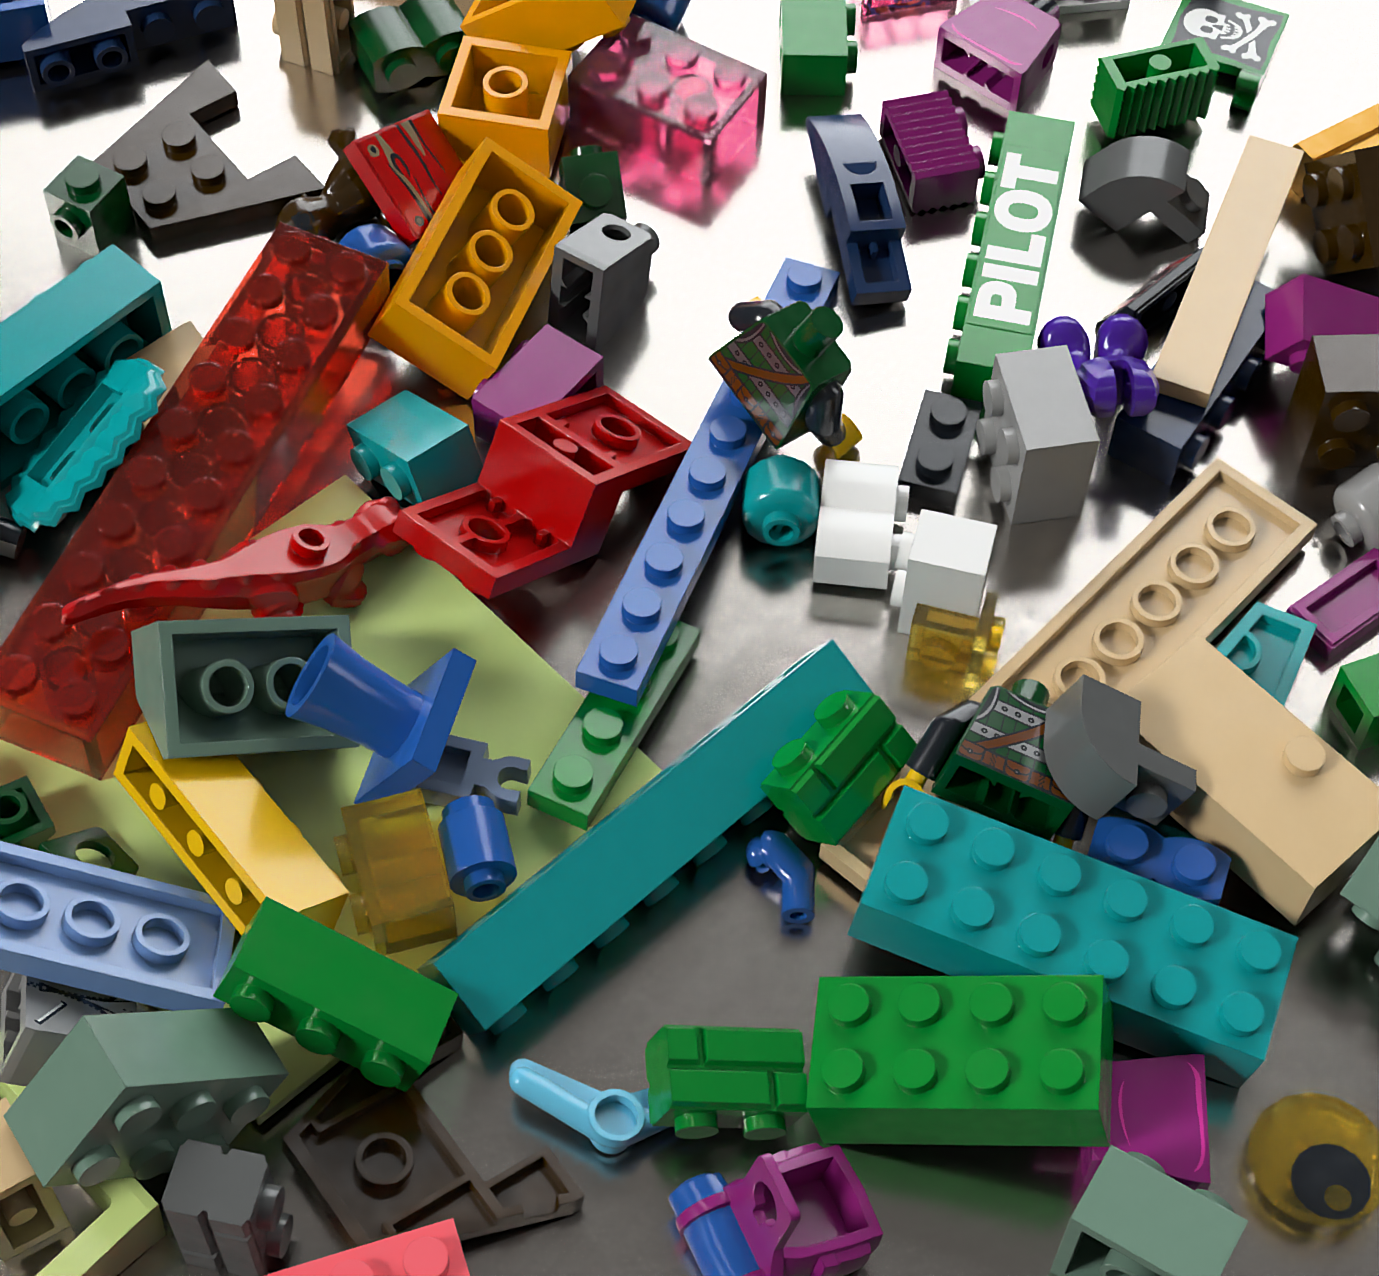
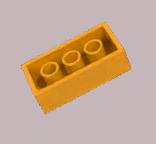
M486 137L456 174L367 335L468 400L479 383L484 378L488 379L497 370L553 261L554 246L565 238L583 202Z

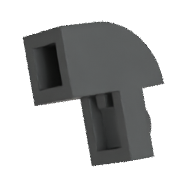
M1134 136L1116 141L1084 160L1078 201L1116 232L1151 212L1184 241L1189 243L1205 234L1210 193L1198 179L1187 174L1190 154L1188 149L1165 138Z
M1083 674L1046 709L1043 748L1048 769L1062 793L1088 816L1098 820L1115 806L1135 817L1157 825L1196 792L1197 770L1140 744L1141 701Z

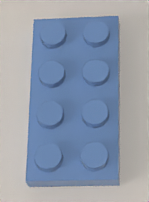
M0 841V970L171 1011L224 1007L225 1002L213 997V994L232 956L235 927L208 893Z

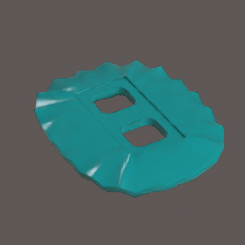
M141 358L116 359L111 368L97 373L94 384L78 391L73 406L60 413L57 426L42 435L39 448L26 455L22 472L12 477L11 490L5 497L9 514L20 527L25 526L34 533L42 526L56 527L66 517L68 512L79 511L85 492L103 485L107 470L123 463L126 447L140 440L142 423L158 413L157 403L167 390L162 380L165 373L163 369Z

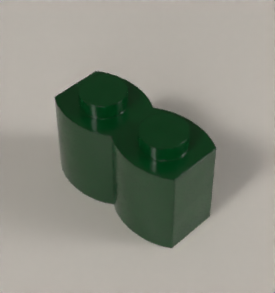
M407 0L399 7L382 6L373 8L357 15L348 22L351 51L376 92L391 93L404 90L418 83L426 76L440 77L451 74L463 36H467L460 28L465 17L454 0Z

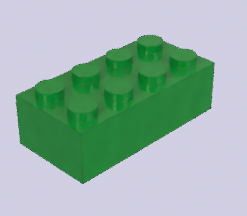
M1104 975L819 977L806 1109L823 1143L1110 1147L1114 1012Z

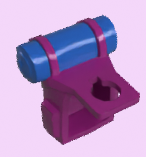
M812 1143L789 1151L783 1150L773 1155L766 1153L757 1157L743 1179H736L728 1184L724 1176L719 1172L704 1173L684 1181L669 1195V1204L676 1217V1228L680 1236L686 1239L703 1276H843L862 1268L869 1260L870 1255L879 1246L883 1236V1231L866 1191L839 1144L823 1148L818 1143Z

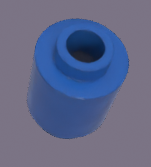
M470 795L453 800L442 810V821L438 826L450 889L455 894L467 897L471 901L483 902L501 896L505 892L506 887L511 885L517 877V869L504 814L495 808L493 800L486 796Z

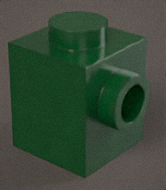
M77 155L43 189L55 238L94 257L110 245H116L136 224L125 176L81 155Z

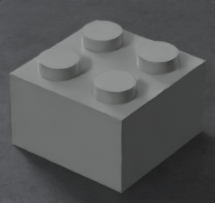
M1061 345L995 354L991 380H986L983 383L984 418L978 419L976 422V439L979 451L982 455L989 454L993 466L991 468L990 480L995 501L997 503L1004 502L1011 525L1081 516L1100 439L1068 346Z

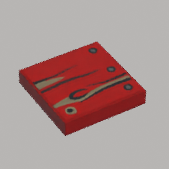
M428 109L355 139L343 149L346 157L394 232L408 247L419 243L456 174L463 166L460 158Z

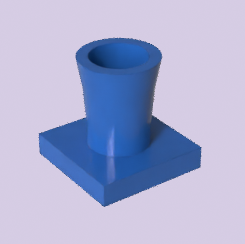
M331 633L316 647L300 672L290 693L285 714L289 718L323 728L373 751L354 804L378 815L436 772L477 660L453 648L411 683L405 685L363 658L337 635Z

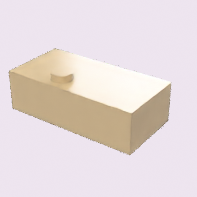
M1198 633L1125 693L1141 701L1139 743L1197 770L1196 792L1169 815L1197 840L1209 843L1226 853L1231 858L1229 868L1294 926L1356 870L1379 836V787Z

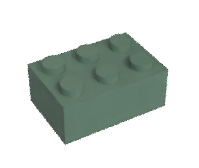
M231 1008L83 1015L3 1116L43 1188L72 1184L89 1187L105 1180L130 1177L146 1180L162 1173H171L179 1147L188 1139L219 1145L222 1147L223 1153L227 1154L230 1151L228 1145L244 1126L259 1117L270 1104L269 1097L289 1075V1072L258 1023L240 1017Z

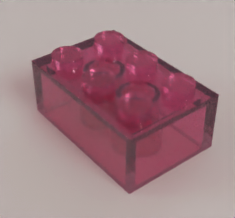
M630 13L631 19L629 24L613 37H602L568 75L569 125L710 188L764 123L768 73Z

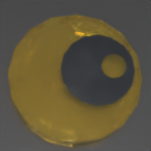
M1314 1092L1284 1096L1261 1112L1245 1140L1243 1170L1249 1184L1251 1181L1254 1191L1259 1196L1257 1201L1268 1215L1290 1229L1322 1237L1341 1234L1343 1229L1353 1228L1357 1224L1359 1226L1371 1218L1379 1205V1130L1364 1112L1339 1097Z

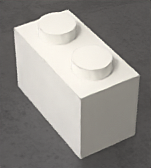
M921 509L916 532L903 531L896 559L895 569L898 570L894 580L890 605L901 607L897 632L971 649L983 600L997 525Z

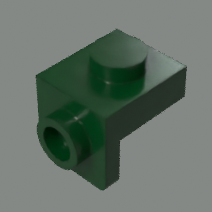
M587 145L570 150V156L561 157L558 170L560 181H563L564 190L583 202L570 229L583 227L603 213L613 214L626 221L627 212L617 151L603 152L602 146Z

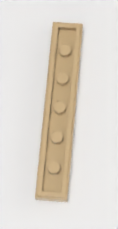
M1249 135L1153 372L1159 383V393L1201 407H1207L1297 175L1304 150Z

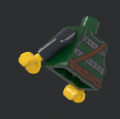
M758 296L749 301L738 302L732 306L728 312V320L732 328L741 334L712 353L708 360L776 450L811 432L820 443L831 447L834 456L839 460L863 439L855 423L842 413L845 394L842 386L850 375L852 366L850 359L835 341L842 334L844 328L840 316L834 310L825 306H818L812 310L806 302L801 300L783 308L775 300H761Z
M1032 679L1016 681L1012 685L1011 690L1001 686H992L981 702L964 700L936 716L929 723L906 762V765L911 768L906 777L892 782L883 793L881 799V808L884 810L892 798L893 792L903 790L904 785L924 792L922 788L926 781L930 779L934 781L931 788L932 793L1049 841L1055 834L1053 843L1071 850L1074 841H1082L1089 819L1087 814L1078 809L1062 793L1048 769L1043 745L1046 709L1049 708L1047 704L1050 694L1045 685Z

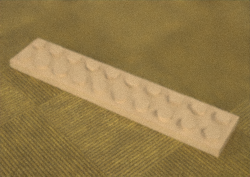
M1217 457L969 700L981 702L992 686H1001L1011 690L1012 685L1016 681L1032 679L1039 681L1049 690L1050 697L1047 707H1050L1083 674L1125 694L1197 633L1211 643L1313 538L1317 523ZM905 765L889 785L898 779H904L911 768ZM930 779L926 781L925 785L922 788L924 793L929 794L931 796L937 797L944 801L968 809L964 806H961L957 803H954L948 799H945L941 796L932 793L931 788L934 781ZM889 785L836 846L820 844L819 858L862 892L902 790L893 792L892 798L884 810H882L881 799Z

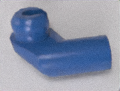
M766 830L762 836L752 838L746 846V858L749 865L756 867V871L760 873L772 869L782 881V918L794 924L812 921L815 918V868L811 860L786 833L777 830Z

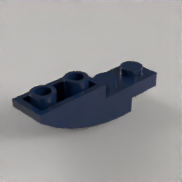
M84 0L40 28L21 47L34 93L140 66L138 50L238 25L234 0Z
M862 114L808 116L806 128L825 217L833 218L851 304L907 302L912 292V287L901 242L906 230V224L895 183L877 137Z

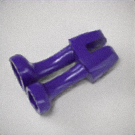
M1122 313L1107 318L1098 330L1094 344L1093 359H1091L1089 337L1083 326L1075 318L1066 315L1057 316L1048 321L1041 329L1037 339V349L1061 345L1068 346L1092 416L1112 418L1115 414L1116 405H1122L1130 417L1145 416L1151 413L1156 406L1159 383L1152 369L1143 360L1149 341L1146 330L1136 318Z

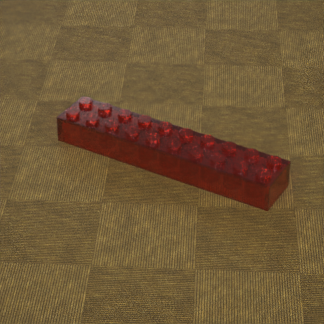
M282 222L278 224L158 407V413L150 419L141 433L140 440L135 442L123 463L119 466L0 647L1 740L100 781L102 780L123 745L128 727L135 725L143 713L136 699L131 631L156 621L200 620L206 608L188 606L129 608L103 614L72 625L62 624V609L66 604L126 580L133 574L145 575L160 572L162 567L166 565H173L177 569H184L190 567L198 559H203L210 563L220 559L223 554L239 542L249 540L370 342L371 337L367 334L390 295L389 262Z

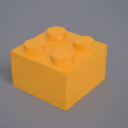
M463 36L437 113L438 125L463 165L482 141L488 137L545 177L550 178L573 103L572 51Z

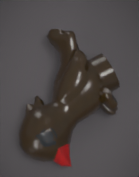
M347 127L345 130L335 129L331 131L327 141L338 156V160L329 173L320 196L308 197L303 193L301 197L287 203L278 215L275 223L277 244L285 255L295 260L310 261L314 259L318 263L329 264L331 244L337 234L346 226L364 223L375 216L380 224L392 229L343 152L346 146L357 139L354 128Z

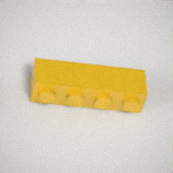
M147 721L128 727L113 775L241 936L266 896L334 930L349 891L342 884L339 876L325 864L306 841L299 828L287 818L267 794L261 782L248 771L236 755L163 759Z

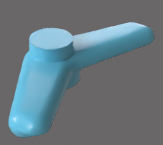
M518 1059L511 1064L509 1085L512 1091L590 1138L594 1147L603 1153H620L629 1145L669 1128L666 1126H652L650 1123L649 1088L633 1093L621 1089H608L601 1092L528 1059Z

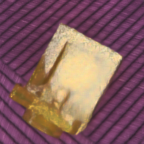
M987 590L980 618L917 603L911 623L906 659L922 662L927 667L936 670L951 669L980 677L986 652L998 655L1007 618L995 615L1000 593Z

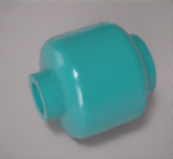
M788 455L771 456L751 466L742 482V522L747 532L758 541L772 546L798 544L814 534L818 527L821 504V482L815 470L805 461Z

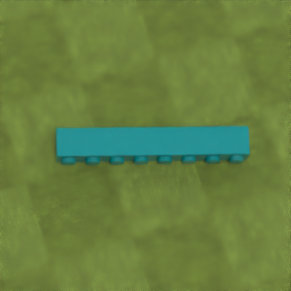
M833 639L807 652L416 969L419 974L459 993L451 1015L466 1035L483 1032L489 1028L495 1036L510 1027L528 1010L522 1003L526 996L540 985L548 992L565 981L579 968V965L573 958L591 942L597 949H600L615 939L630 925L624 917L629 910L641 900L647 907L657 903L679 884V881L673 875L689 860H692L695 866H699L710 859L728 843L722 833L738 819L743 826H746L774 805L760 786L774 769L772 759L776 752L786 743L802 738L817 721L814 717L815 709L829 695L843 690L873 693Z

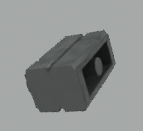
M191 1139L180 1145L161 1203L186 1264L216 1271L223 1265H226L227 1271L230 1274L263 1276L268 1274L273 1257L282 1259L288 1249L293 1229V1215L282 1211L285 1200L284 1186L274 1184L265 1155L233 1148L227 1154H224L222 1147L219 1145Z

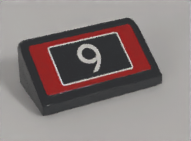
M1204 247L1166 267L1097 321L1096 328L1099 330L1102 323L1110 316L1122 313L1136 318L1144 327L1146 333H1149L1179 309Z

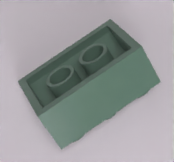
M349 615L156 621L131 631L136 699L163 759L360 747V744L323 728L289 718L285 714L290 693L300 672L316 647L326 636L334 633L352 648Z

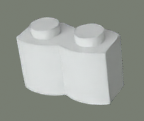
M826 459L812 582L887 590L889 571L898 570L895 569L902 537V534L893 533L894 522L906 523L910 486L898 485L899 466Z

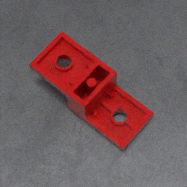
M604 385L500 419L477 483L399 510L393 532L414 546V550L421 557L436 562L460 579L466 589L489 600L598 554L622 493L677 471L691 441Z

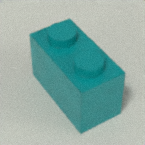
M406 389L346 424L355 446L350 450V456L358 472L367 481L374 479L385 486L396 499H405L413 505L476 483L483 468L469 425Z

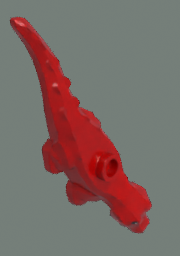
M385 496L365 502L359 507L352 518L345 521L338 520L328 525L301 524L279 530L257 540L251 539L239 542L223 554L220 559L210 563L203 559H198L190 567L184 569H177L173 565H166L162 567L160 572L145 575L133 574L126 580L66 604L62 609L61 622L64 625H72L114 611L147 606H188L211 609L251 610L254 618L302 616L304 604L321 599L331 607H357L362 604L367 595V586L362 581L365 570L364 565L382 554L386 556L399 554L410 545L393 532L399 510L404 509V507H401L394 497Z

